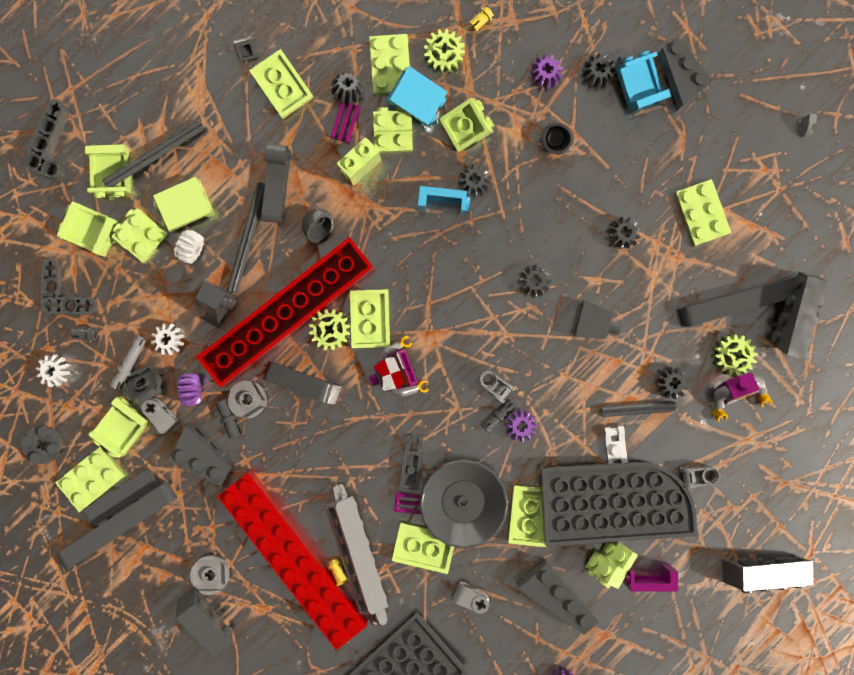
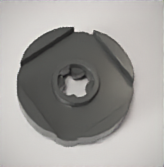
M142 367L132 372L128 376L130 378L128 383L125 382L123 385L124 395L134 404L138 405L160 394L162 378L155 369Z
M45 425L29 429L21 439L22 451L25 457L33 464H45L55 460L59 456L63 444L60 433L56 429ZM39 440L46 442L44 450L39 448Z

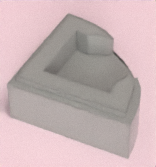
M809 114L802 118L803 137H810L813 134L811 129L812 125L817 122L816 114Z

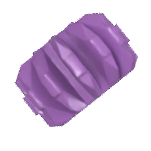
M546 54L543 55L542 59L537 57L536 63L531 65L534 70L530 72V75L535 76L533 82L540 81V87L546 83V87L550 88L551 83L556 85L558 83L557 79L562 78L560 72L563 71V67L558 66L560 59L553 60L554 55H551L550 59H548ZM544 68H547V71H550V73L547 74L546 71H543Z
M192 373L179 376L178 395L183 406L199 404L202 397L199 376Z
M522 409L519 410V416L513 411L514 419L506 418L511 422V424H505V428H511L507 435L514 433L512 436L514 441L518 436L520 442L524 441V436L528 441L531 440L528 434L536 435V432L531 430L538 427V424H531L536 418L534 416L529 418V411L524 416ZM520 421H523V423L526 424V427H523L522 431H519L520 429L516 427L520 424Z

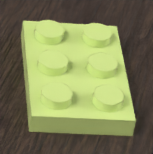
M407 34L369 36L374 95L390 94L404 68L410 66Z
M281 49L249 70L282 119L314 98Z
M712 179L674 193L693 246L731 233Z
M388 289L350 291L352 348L390 346Z
M100 446L60 478L56 484L77 511L82 512L83 509L87 508L124 478L126 474L107 453L106 449Z
M513 485L508 533L509 544L546 547L544 545L542 489L540 487Z
M400 522L392 561L448 574L454 547L447 546L433 537L427 528Z

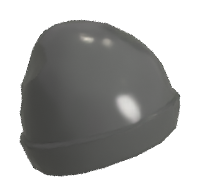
M557 122L551 123L542 131L541 144L548 152L561 155L572 148L574 135L567 125Z
M312 209L306 213L302 220V231L307 239L313 243L325 240L332 232L333 217L328 210Z

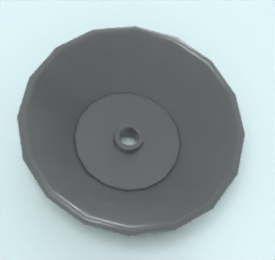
M462 459L445 463L431 473L422 487L419 506L423 523L433 537L447 546L467 549L483 545L497 535L506 520L509 503L505 486L493 470L480 462ZM466 499L467 503L465 505H461L460 500Z

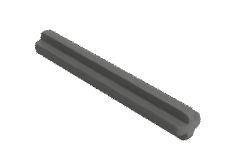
M670 401L603 406L600 408V414L602 417L675 412L677 405L676 402Z

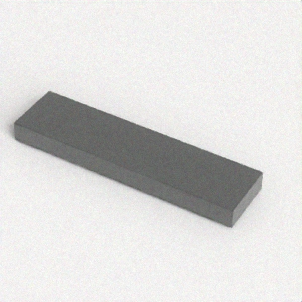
M147 469L83 509V511L94 526L154 489L160 483L151 469Z

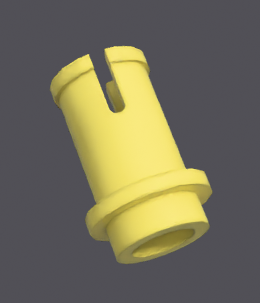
M488 7L481 8V12L469 21V24L472 27L478 22L473 27L475 31H478L488 20H492L494 14Z
M339 559L328 563V570L332 572L336 585L339 586L346 583L348 578L342 568L343 563Z

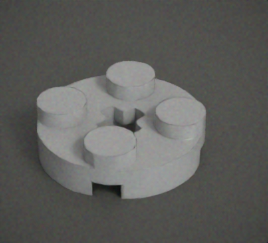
M253 380L240 381L230 389L228 406L232 413L238 417H256L262 413L267 405V395L264 388ZM245 394L252 396L251 404L243 403Z
M216 555L203 556L196 561L190 571L192 585L205 595H213L220 592L227 585L230 578V570L226 560ZM209 570L215 573L212 580L209 579V576H205V573Z

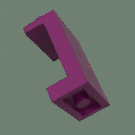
M661 563V575H635L634 570L630 568L623 583L630 591L678 592V571L669 563Z

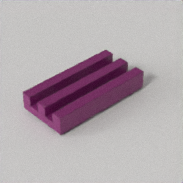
M347 102L341 103L330 136L331 138L346 143L350 142L361 108L359 105H353L352 103L349 105ZM345 107H347L343 124L338 136L336 135L344 109ZM353 109L355 111L351 120V124L346 138H344L343 135L346 129V125L351 110Z
M396 492L394 512L421 514L420 509L398 507L399 504L419 506L420 502L399 500V497L420 499L421 494Z

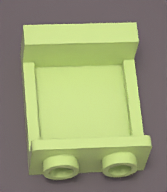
M364 138L337 164L341 168L340 172L354 186L381 161V157L377 148L367 138Z
M124 144L85 146V154L89 155L90 188H87V193L92 194L94 198H105V195L110 194L113 197H124V194H131L130 176L113 187H106L102 181L110 174L130 163L129 148Z
M196 177L153 195L155 209L158 213L161 212L163 217L161 219L162 225L172 233L176 232V229L205 216L209 218L215 215L201 181Z
M72 201L71 205H68L65 210L66 216L63 222L58 226L57 237L105 257L113 240L111 236L114 232L112 230L120 222Z
M122 396L116 397L111 403L113 406L95 430L90 431L88 434L92 437V442L98 446L102 445L105 447L107 453L115 458L125 456L150 423V420L142 411Z

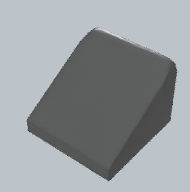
M252 36L234 41L239 62L258 58Z

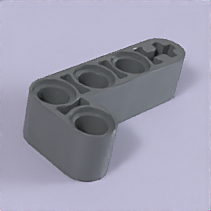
M53 99L46 104L23 159L24 166L27 169L56 181L61 180L65 176V169L59 163L51 160L70 115L69 108L59 100ZM53 124V129L48 132V127ZM46 142V146L41 149V144ZM38 159L37 166L33 167V162ZM55 166L56 171L54 174H51V169Z
M268 143L266 145L265 160L268 164L261 215L264 222L282 223L291 157L290 149L285 145Z
M272 361L268 362L263 376L265 381L317 401L336 405L342 386L315 378Z

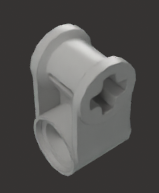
M489 370L482 371L478 376L481 386L503 404L508 394L515 390L509 383ZM486 374L492 376V382L488 385L483 383V377Z
M151 398L143 402L141 407L143 414L161 434H165L178 422L175 414L160 399ZM151 404H155L154 410L151 411Z
M709 465L680 468L683 483L685 484L684 488L713 485L720 479L717 469ZM711 470L713 475L710 479L706 480L705 473Z
M460 581L451 600L457 605L466 607L476 613L482 614L487 612L489 609L488 595L465 582ZM481 599L484 600V603H482L481 605H477V601L480 602Z

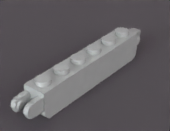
M343 484L335 485L329 488L332 502L327 504L326 512L358 612L367 614L371 622L370 624L385 626L387 623L385 608L388 607L387 597L381 585L380 575L376 570L375 559L369 548V540L363 529V522L357 510V503L353 496L348 497Z

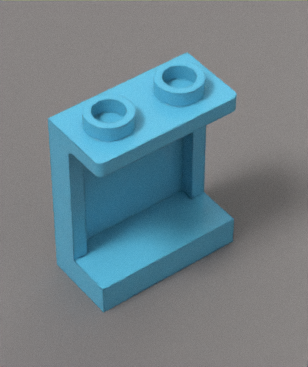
M648 50L638 54V58L635 60L633 56L621 60L622 64L615 67L629 111L671 97L669 89L663 91L653 61V57L658 56L657 52L650 54Z
M408 66L404 68L385 102L391 106L396 105L419 120L421 125L427 126L435 121L437 117L435 113L438 108L444 105L447 91Z
M420 186L418 211L426 212L427 201L460 204V215L463 216L464 212L469 209L470 197L466 196L467 191Z

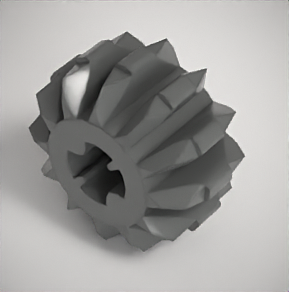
M598 53L596 58L591 55L589 61H585L584 66L586 68L582 70V73L587 74L584 78L585 81L591 80L590 86H593L595 82L597 87H601L602 83L608 85L609 80L614 78L612 73L615 72L616 68L611 66L614 63L613 60L607 61L608 55L602 58L601 54Z
M344 71L343 75L337 73L336 78L332 80L331 93L334 95L335 101L341 100L342 104L348 102L350 105L352 101L357 103L359 98L362 97L363 81H360L359 76H354L353 72L346 74Z
M474 163L471 167L472 170L465 166L466 173L460 172L459 175L463 178L459 179L458 183L464 184L460 188L462 191L466 188L468 189V196L471 191H474L473 195L477 197V191L483 195L485 193L483 188L489 189L490 185L486 182L491 181V177H484L489 171L485 170L482 172L483 165L476 169ZM473 176H476V179L479 180L477 184H473V181H470Z
M620 217L619 222L614 220L612 222L614 227L608 228L610 232H613V234L608 235V238L615 239L611 244L619 243L618 249H622L623 246L626 249H629L631 245L635 246L637 244L635 239L641 238L639 234H636V232L641 231V228L634 227L638 222L634 221L631 224V217H628L626 220ZM621 231H627L628 235H621Z
M535 264L533 271L531 267L527 266L526 270L528 273L524 271L520 273L525 279L521 278L518 282L525 283L520 289L523 290L527 287L526 295H529L532 291V296L536 297L538 291L542 296L544 295L543 289L547 291L550 289L549 286L545 285V283L552 282L551 279L545 278L550 273H542L545 267L542 266L538 271V266ZM533 276H536V279L540 281L536 284L537 286H534V283L530 281V279L534 278Z
M668 367L667 371L661 370L663 377H656L658 380H661V383L656 384V387H662L659 393H665V398L668 399L671 396L673 399H677L678 395L684 396L682 389L688 390L689 387L684 385L690 382L689 379H683L687 373H680V368L678 367L675 369ZM672 380H675V381H676V384H673V386H670V385H669V382H672Z

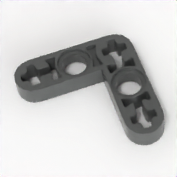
M54 259L44 260L41 264V310L46 314L58 315L95 314L98 311L99 304L94 298L61 297V264ZM51 264L55 266V269L48 270V266H51ZM47 275H48V276H55V279H53V278H47ZM50 281H53L56 286L52 292H49L46 288ZM71 300L74 303V309L67 311L65 304ZM50 302L52 304H60V308L52 307L50 311V308H47V304H50ZM80 304H93L89 311L87 308H80Z

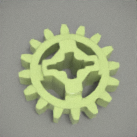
M439 29L438 35L431 33L432 40L427 38V45L424 46V51H426L424 58H429L427 64H434L433 70L439 67L442 73L444 68H447L448 72H451L452 66L457 69V62L462 63L463 58L461 56H465V51L461 50L465 46L464 43H460L461 36L455 38V31L448 34V29L445 30V33H442ZM443 48L447 49L446 53H442Z
M325 309V314L318 312V319L312 318L315 323L309 324L313 328V331H310L309 334L315 336L312 342L318 341L317 347L324 345V350H327L331 346V349L335 350V345L341 348V342L348 341L345 336L351 335V333L347 332L351 325L345 324L348 318L342 319V312L336 315L335 309L331 313H329L328 309ZM326 317H334L330 322L323 321ZM340 322L343 328L342 333H340L338 329V325ZM333 325L334 333H329L327 335L328 330L326 329V326L331 327ZM318 326L321 328V331H322V334H321L320 337H319L318 331H317ZM332 337L338 339L337 341L332 343L326 342L329 338Z
M732 335L731 338L729 336L724 337L725 342H718L721 347L714 349L718 351L714 358L719 359L715 364L722 365L720 371L724 372L727 370V375L734 374V376H739L740 372L747 374L746 369H753L751 363H757L753 359V356L758 355V353H753V349L756 346L749 345L752 341L750 339L744 341L745 336L743 335L739 337ZM735 342L731 348H727L728 345ZM736 352V355H738L741 358H736L735 356H733V354L730 353ZM744 362V364L741 367L736 368L739 366L740 363Z

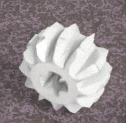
M187 229L185 232L183 231L181 236L178 237L176 247L174 248L175 257L185 263L191 264L195 262L202 251L204 238L193 230Z
M166 323L162 324V328H155L158 334H151L152 337H156V340L151 341V344H157L154 349L155 351L161 350V355L166 353L173 355L174 351H180L178 345H184V342H181L180 339L185 337L183 334L178 335L181 332V328L175 329V324H170L168 327ZM168 336L171 337V340L165 342V339L168 338Z
M46 355L45 360L38 361L41 367L35 368L37 371H40V374L36 377L42 378V384L47 383L48 387H53L54 385L61 386L62 381L66 382L68 380L65 375H70L71 372L66 371V368L70 365L68 363L64 364V357L59 358L58 355H53L52 357Z

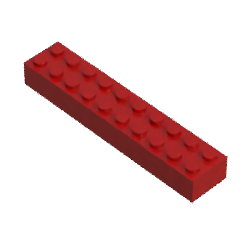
M348 237L196 358L220 388L227 386L316 316L318 312H321L372 272L374 267L352 239Z
M253 470L247 472L217 496L335 650H338L367 627L368 619L366 616L358 612L355 602L342 585H336L331 571L328 570V567Z

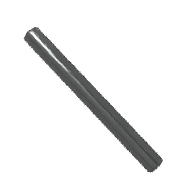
M199 120L193 122L102 180L106 187L117 185L203 131V124Z
M261 182L256 184L227 286V291L237 293L263 204L265 184Z

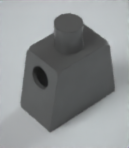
M584 300L580 305L573 337L607 339L608 332L619 334L621 323L611 321L613 316L611 311Z

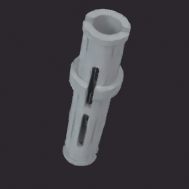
M138 334L135 335L121 365L117 366V372L109 386L121 391L126 378L132 373L131 369L147 341L146 338Z

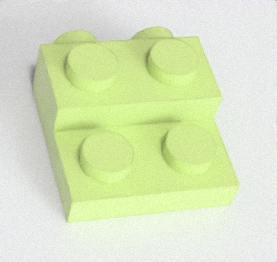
M470 98L439 118L458 152L494 132L492 130L494 124L488 116L485 117L483 114L484 106L480 100L476 101V99Z
M385 107L377 108V111H373L374 146L379 153L413 152L412 116L399 107L396 108V111H389V108Z
M131 209L125 216L127 218L123 224H117L113 228L114 234L111 237L125 249L129 250L142 263H145L167 239L169 234L141 209Z
M606 542L601 552L594 551L585 567L589 569V575L596 579L600 578L599 583L607 588L613 586L618 589L638 555L620 542Z

